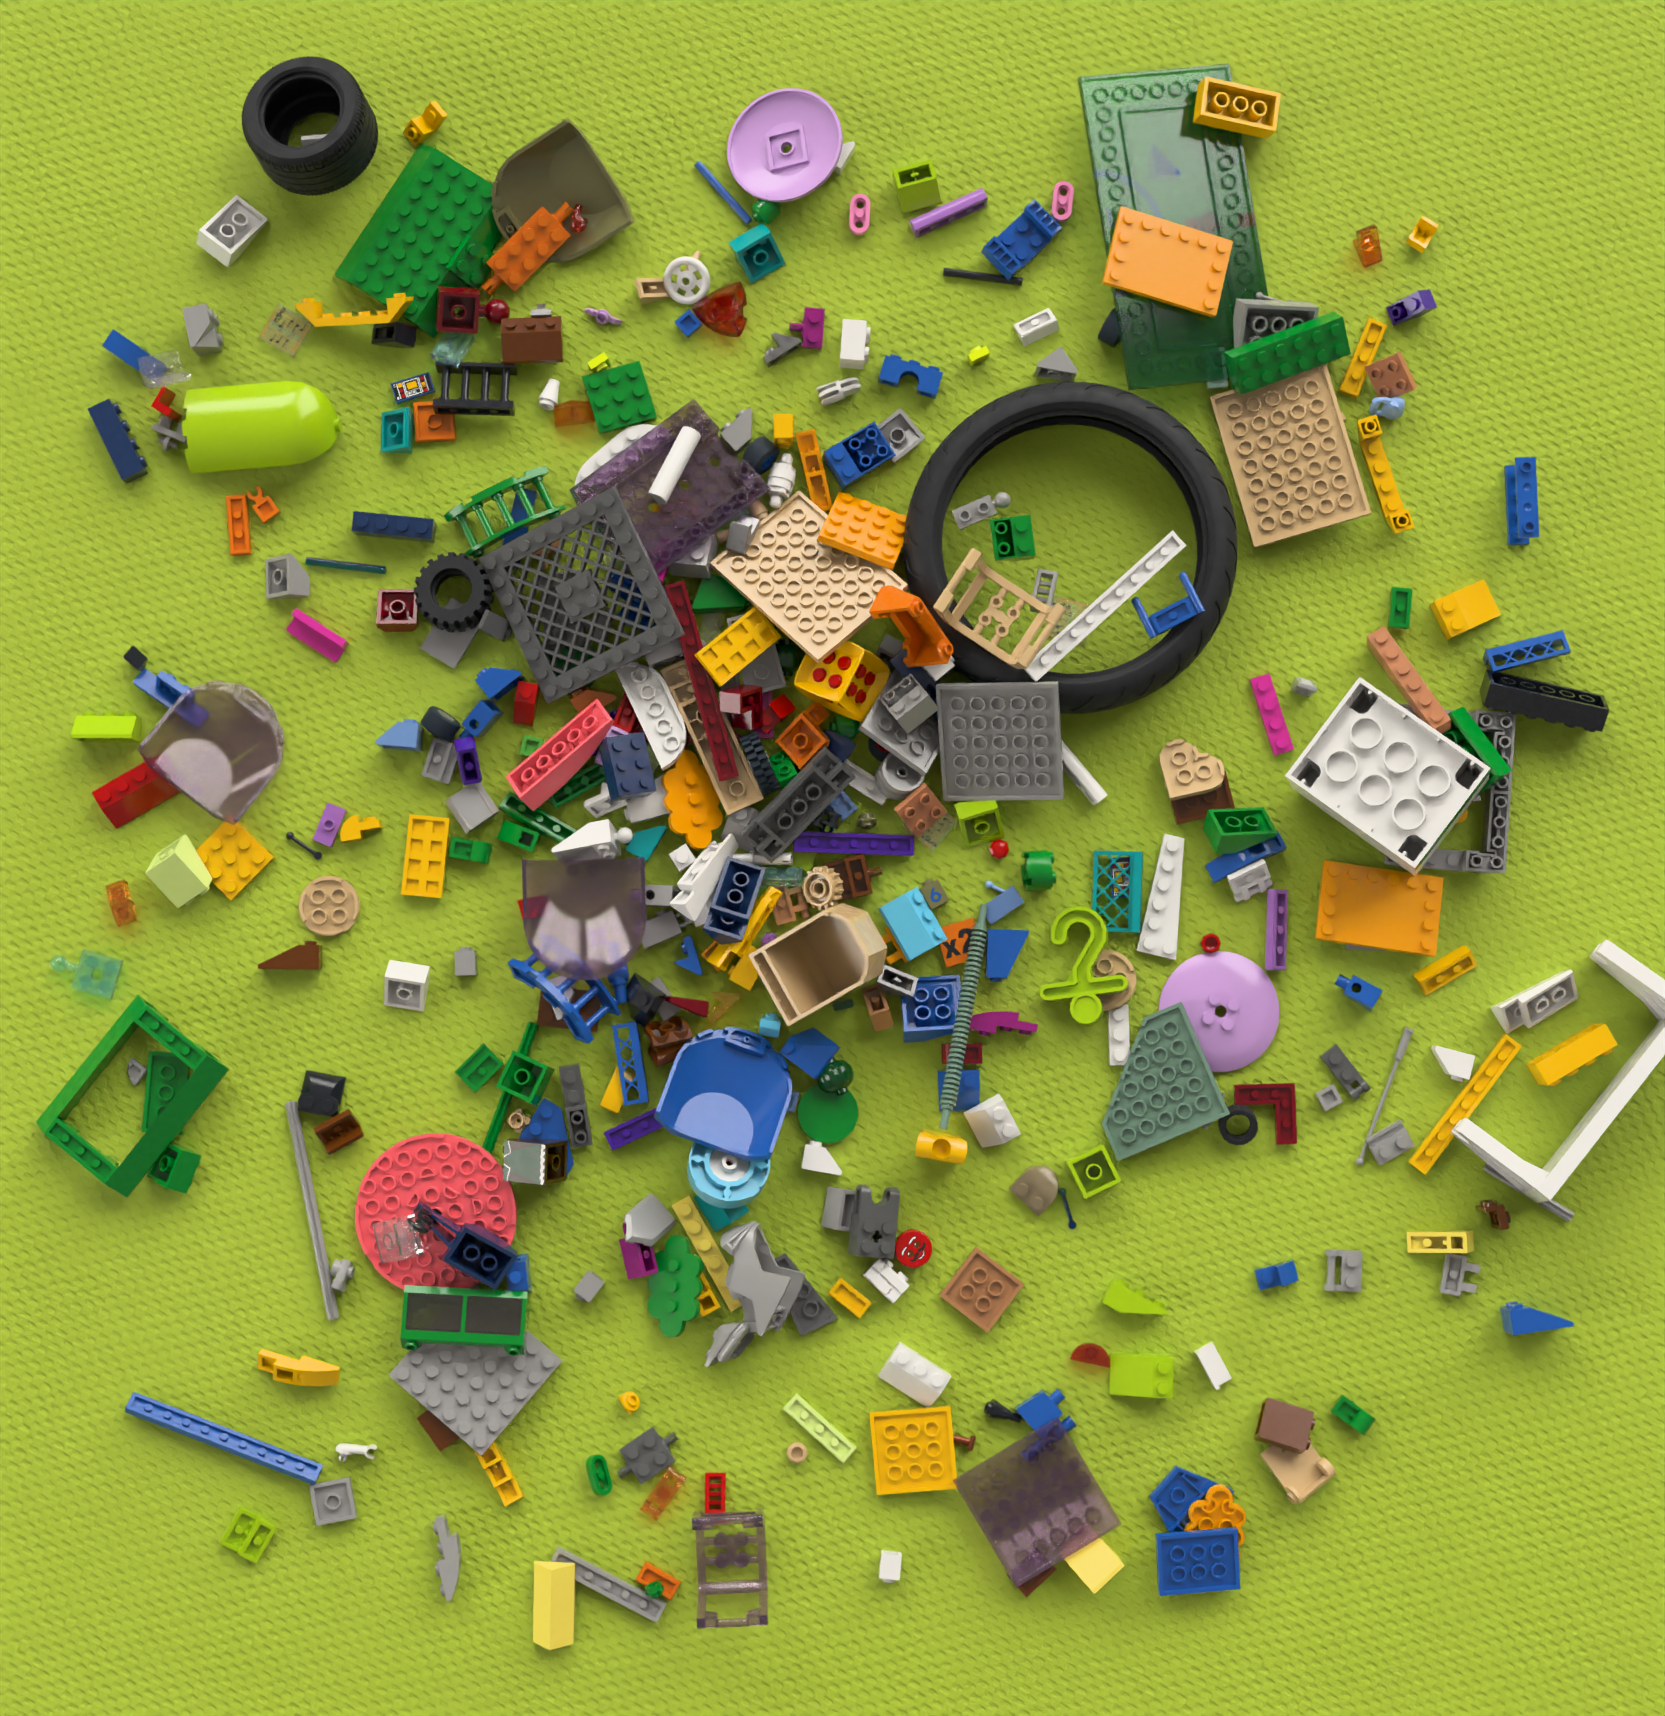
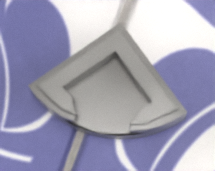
M131 1058L128 1063V1074L130 1081L137 1086L147 1073V1067L136 1059Z

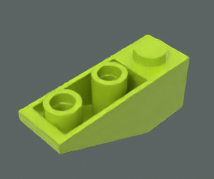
M1112 1279L1100 1300L1120 1313L1166 1315L1167 1310L1163 1308L1165 1304L1156 1299L1151 1302L1146 1299L1147 1294L1138 1289L1135 1292L1128 1289L1129 1284L1121 1279H1118L1117 1282Z

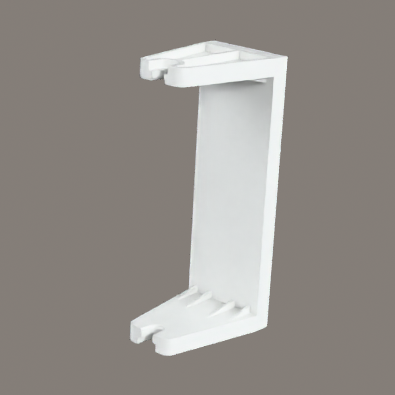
M1604 940L1602 944L1599 943L1590 954V958L1643 1001L1658 1019V1022L1543 1169L1522 1160L1467 1118L1459 1120L1450 1131L1453 1136L1535 1203L1549 1201L1553 1198L1665 1055V980L1608 940Z

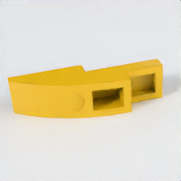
M261 1349L258 1353V1369L273 1373V1380L301 1386L338 1385L339 1366L304 1355L300 1360L265 1349Z

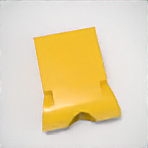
M922 1129L917 1139L915 1153L920 1158L962 1165L967 1155V1142L961 1136Z

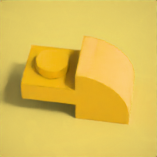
M360 815L351 816L342 825L340 832L341 842L347 843L364 840L363 832L383 829L382 821L376 820L374 816L366 817L364 822H361Z
M702 1271L699 1278L703 1284V1291L697 1299L700 1303V1313L702 1316H705L720 1308L721 1305Z

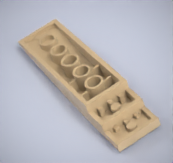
M685 660L660 670L726 814L730 815L763 800L764 797L725 712L721 713L739 776L719 782Z

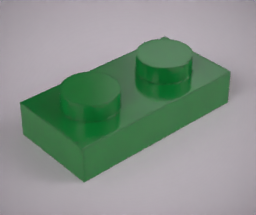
M1391 588L1388 617L1389 628L1409 629L1412 589Z

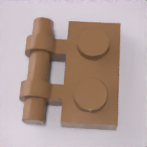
M800 878L792 880L794 888L788 889L786 881L771 885L783 893L773 908L777 926L796 921L795 912L800 911L802 919L810 917L808 910L810 906L809 903H806L805 896H803ZM796 894L799 905H792L790 895Z

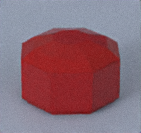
M999 839L992 842L989 851L992 857L1001 859L1006 857L1009 847L1007 842Z
M1209 933L1202 937L1200 945L1203 951L1213 953L1219 950L1221 942L1217 935Z

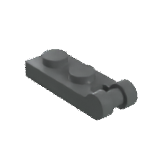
M1334 1044L1320 1055V1058L1354 1101L1360 1098L1359 1095L1371 1089L1337 1044ZM1354 1081H1356L1359 1084V1086H1357L1355 1089H1353L1350 1085Z

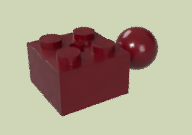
M438 286L435 323L437 331L478 334L479 317H486L494 325H501V319H509L510 308L503 300L494 299L487 305H480V292L478 289ZM456 307H460V308H461V309L458 311V313H455V311H454V309H455Z

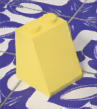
M1087 1522L1084 1525L1080 1524L1073 1531L1075 1534L1070 1539L1065 1538L1058 1545L1060 1547L1058 1552L1095 1594L1125 1565L1121 1558Z

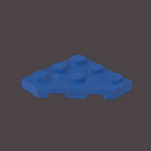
M544 1098L530 1119V1124L525 1127L519 1138L568 1140L567 1177L574 1165L562 1108Z

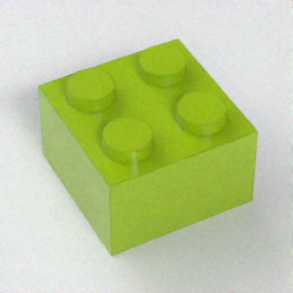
M1099 1144L1065 1161L1084 1199L1121 1182L1103 1144Z

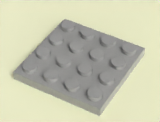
M894 668L888 677L886 685L861 723L859 730L924 776L940 750L938 720L932 714L910 733L907 734L879 699L903 679Z

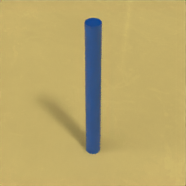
M698 161L694 165L696 169L746 225L749 224L752 218L704 164Z

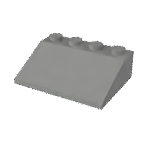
M1236 299L1233 316L1234 348L1318 317L1319 307L1310 302Z

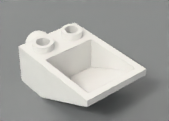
M609 819L590 822L553 847L552 853L563 866L600 859L612 860L616 856H621L620 842L629 843L633 838V833L626 827L617 831Z

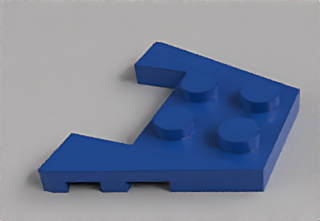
M1175 1465L1149 1497L1169 1533L1182 1532L1184 1528L1179 1523L1188 1514L1189 1506L1193 1502L1200 1500L1210 1487L1220 1483ZM1227 1487L1233 1494L1234 1491L1230 1487Z

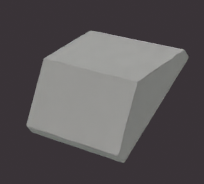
M901 408L878 425V428L896 454L891 458L894 464L926 439Z

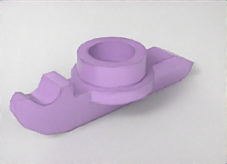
M586 308L584 310L590 316H595L596 321L600 324L607 322L618 325L622 324V320L611 316L604 309L598 311Z

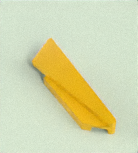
M769 886L754 904L742 942L719 944L707 958V962L725 972L735 955L742 959L783 893Z

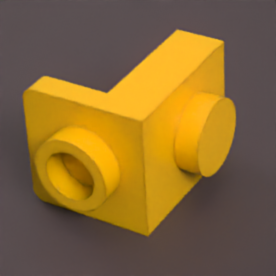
M1422 216L1406 243L1423 253L1439 226Z

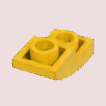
M616 1067L599 1106L618 1114L624 1100L619 1068ZM625 1070L624 1077L632 1082L635 1074ZM625 1081V1083H626V1089H627V1087L629 1086V1083Z

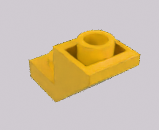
M432 101L421 116L410 120L403 134L414 147H418L420 143L424 142L441 127L448 115L436 101Z

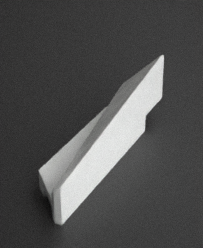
M732 833L728 834L723 842L717 844L716 841H713L705 847L677 883L682 891L670 902V905L692 921L697 919L718 883L727 857H733L738 848V843Z

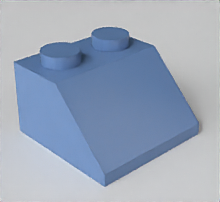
M404 719V722H397L376 740V745L386 749L422 751L424 727L419 722H416V720Z

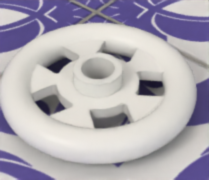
M679 257L667 266L664 273V287L668 295L676 302L694 304L701 301L708 293L710 275L705 265L699 260L692 257ZM688 265L689 271L681 272L680 266ZM697 270L700 272L702 278L699 280H697L695 274L693 273ZM672 274L678 275L677 283L671 282ZM688 278L689 284H685L683 279ZM697 285L700 291L694 294L691 290ZM678 288L686 291L685 296L677 293Z

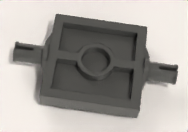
M653 1426L622 1447L619 1451L625 1458L626 1465L617 1471L620 1474L625 1470L619 1477L622 1479V1477L632 1472L640 1483L643 1484L676 1460L670 1452L669 1445L679 1439L678 1436L674 1437L676 1433L673 1432L664 1439Z

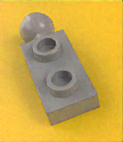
M1005 492L998 493L994 500H991L990 496L987 495L953 510L952 514L959 530H962L997 515L995 508L1003 509L1008 507L1011 499Z

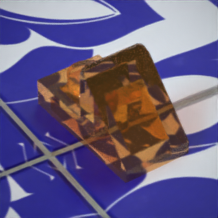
M1373 224L1356 231L1357 239L1353 240V244L1363 267L1365 268L1383 261L1376 225Z

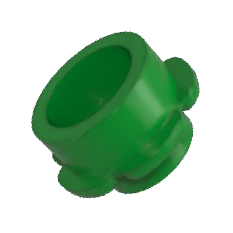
M659 1580L649 1583L645 1586V1595L651 1596V1598L661 1596L664 1585H661Z

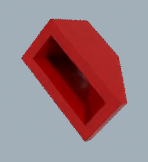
M518 681L514 701L513 723L533 726L540 692L538 684Z

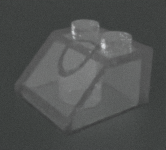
M414 1214L372 1223L381 1263L405 1260L424 1254L419 1232L413 1229L407 1222V1219L410 1218L416 1223Z

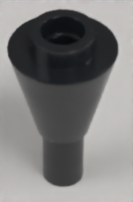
M992 1399L990 1402L988 1401L985 1405L984 1413H986V1418L1009 1419L1020 1423L1022 1419L1021 1415L1011 1412L995 1399Z

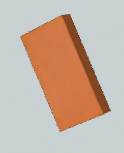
M646 1561L635 1581L646 1586L651 1582L659 1580L661 1585H664L662 1596L671 1600L681 1581Z

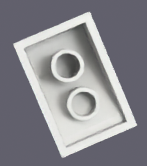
M236 195L199 230L196 244L226 267H229L241 256L267 223L268 219Z

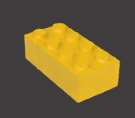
M1205 77L1198 84L1193 123L1268 139L1276 132L1281 93Z
M1594 1023L1529 1061L1526 1065L1538 1085H1550L1552 1087L1562 1081L1560 1078L1563 1076H1572L1577 1073L1580 1066H1588L1594 1063L1597 1056H1605L1614 1051L1613 1047L1618 1044L1605 1023Z

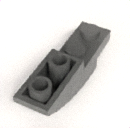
M577 1063L560 1066L559 1073L572 1148L593 1145L580 1065Z

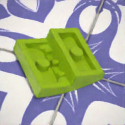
M239 1506L219 1542L221 1545L238 1552L239 1556L257 1563L277 1526L256 1513Z

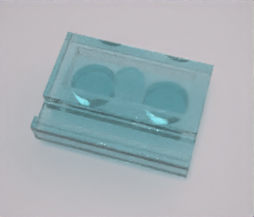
M444 332L430 353L431 359L447 365L453 364L457 368L475 341L474 335Z

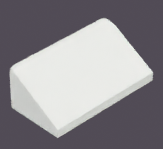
M1049 308L1013 325L1023 346H1027L1059 330L1057 319Z

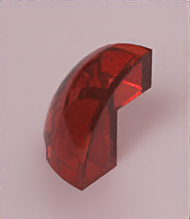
M741 281L715 290L691 308L697 318L712 331L728 337H740L747 320L743 316V307L747 305V300Z

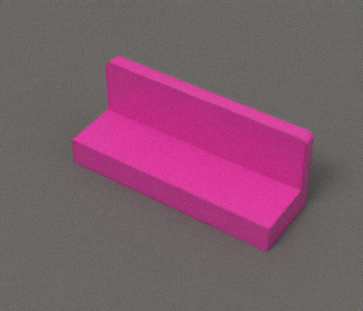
M296 608L292 613L294 618L286 630L324 656L337 662L349 645V642Z

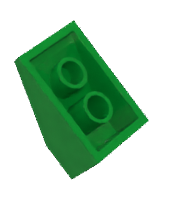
M1264 807L1208 810L1203 825V830L1216 854L1236 853L1277 836V831Z

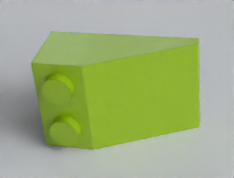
M1110 1353L1109 1394L1173 1398L1174 1357L1171 1354Z

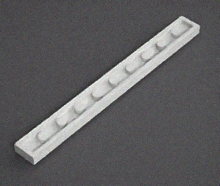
M1172 530L1043 647L1029 667L1024 670L1037 682L1186 546L1185 543Z

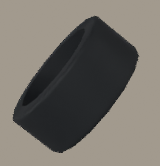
M1240 1104L1229 1106L1230 1114L1218 1119L1220 1133L1228 1143L1244 1145L1256 1136L1258 1131L1257 1119L1253 1111L1247 1106ZM1235 1115L1246 1116L1250 1121L1249 1129L1241 1135L1230 1134L1226 1128V1123L1230 1117Z

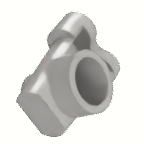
M345 1259L334 1261L330 1272L332 1276H335L331 1288L342 1293L345 1292L348 1278L352 1279L355 1272V1267H352L353 1263Z

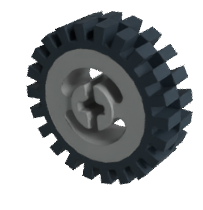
M755 731L740 737L739 739L747 761L763 796L780 789L772 765L757 732Z

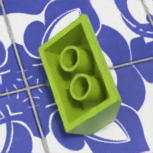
M85 712L83 716H76L71 731V738L80 742H141V718L135 716V713H123V716H115V713L106 712L103 713V716H95V713Z

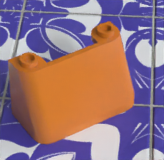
M894 586L881 587L869 613L874 619L891 617L905 638L902 648L907 649V657L903 659L906 666L918 667L948 664L953 653V646L919 597Z

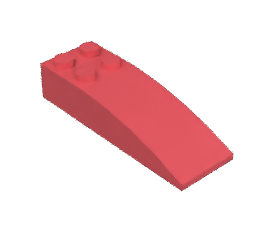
M598 699L594 700L505 776L518 797L532 811L541 806L564 786L591 757L613 725V719Z

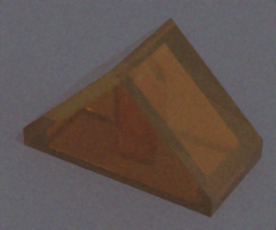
M570 400L555 406L553 410L555 427L595 422L589 401Z

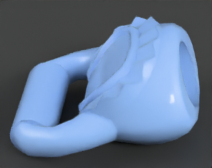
M1399 396L1374 398L1368 412L1371 415L1384 416L1387 419L1394 420L1402 416L1405 400ZM1384 403L1381 408L1382 410L1377 411L1379 404Z

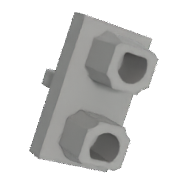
M162 415L158 424H153L152 430L166 436V438L161 436L158 438V442L163 444L162 449L164 451H169L171 447L177 449L179 444L173 442L174 439L187 444V436H183L182 423H179L176 432L171 431L174 420Z

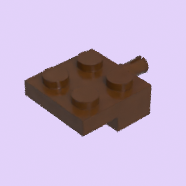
M864 854L824 863L828 869L833 868L835 873H839L840 879L843 880L844 891L841 895L842 899H839L838 902L873 894L871 877L883 875L881 867L869 870Z

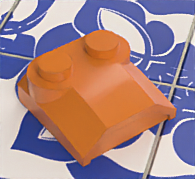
M800 713L774 742L787 753L801 770L824 746L828 748L830 741L812 719L806 714Z

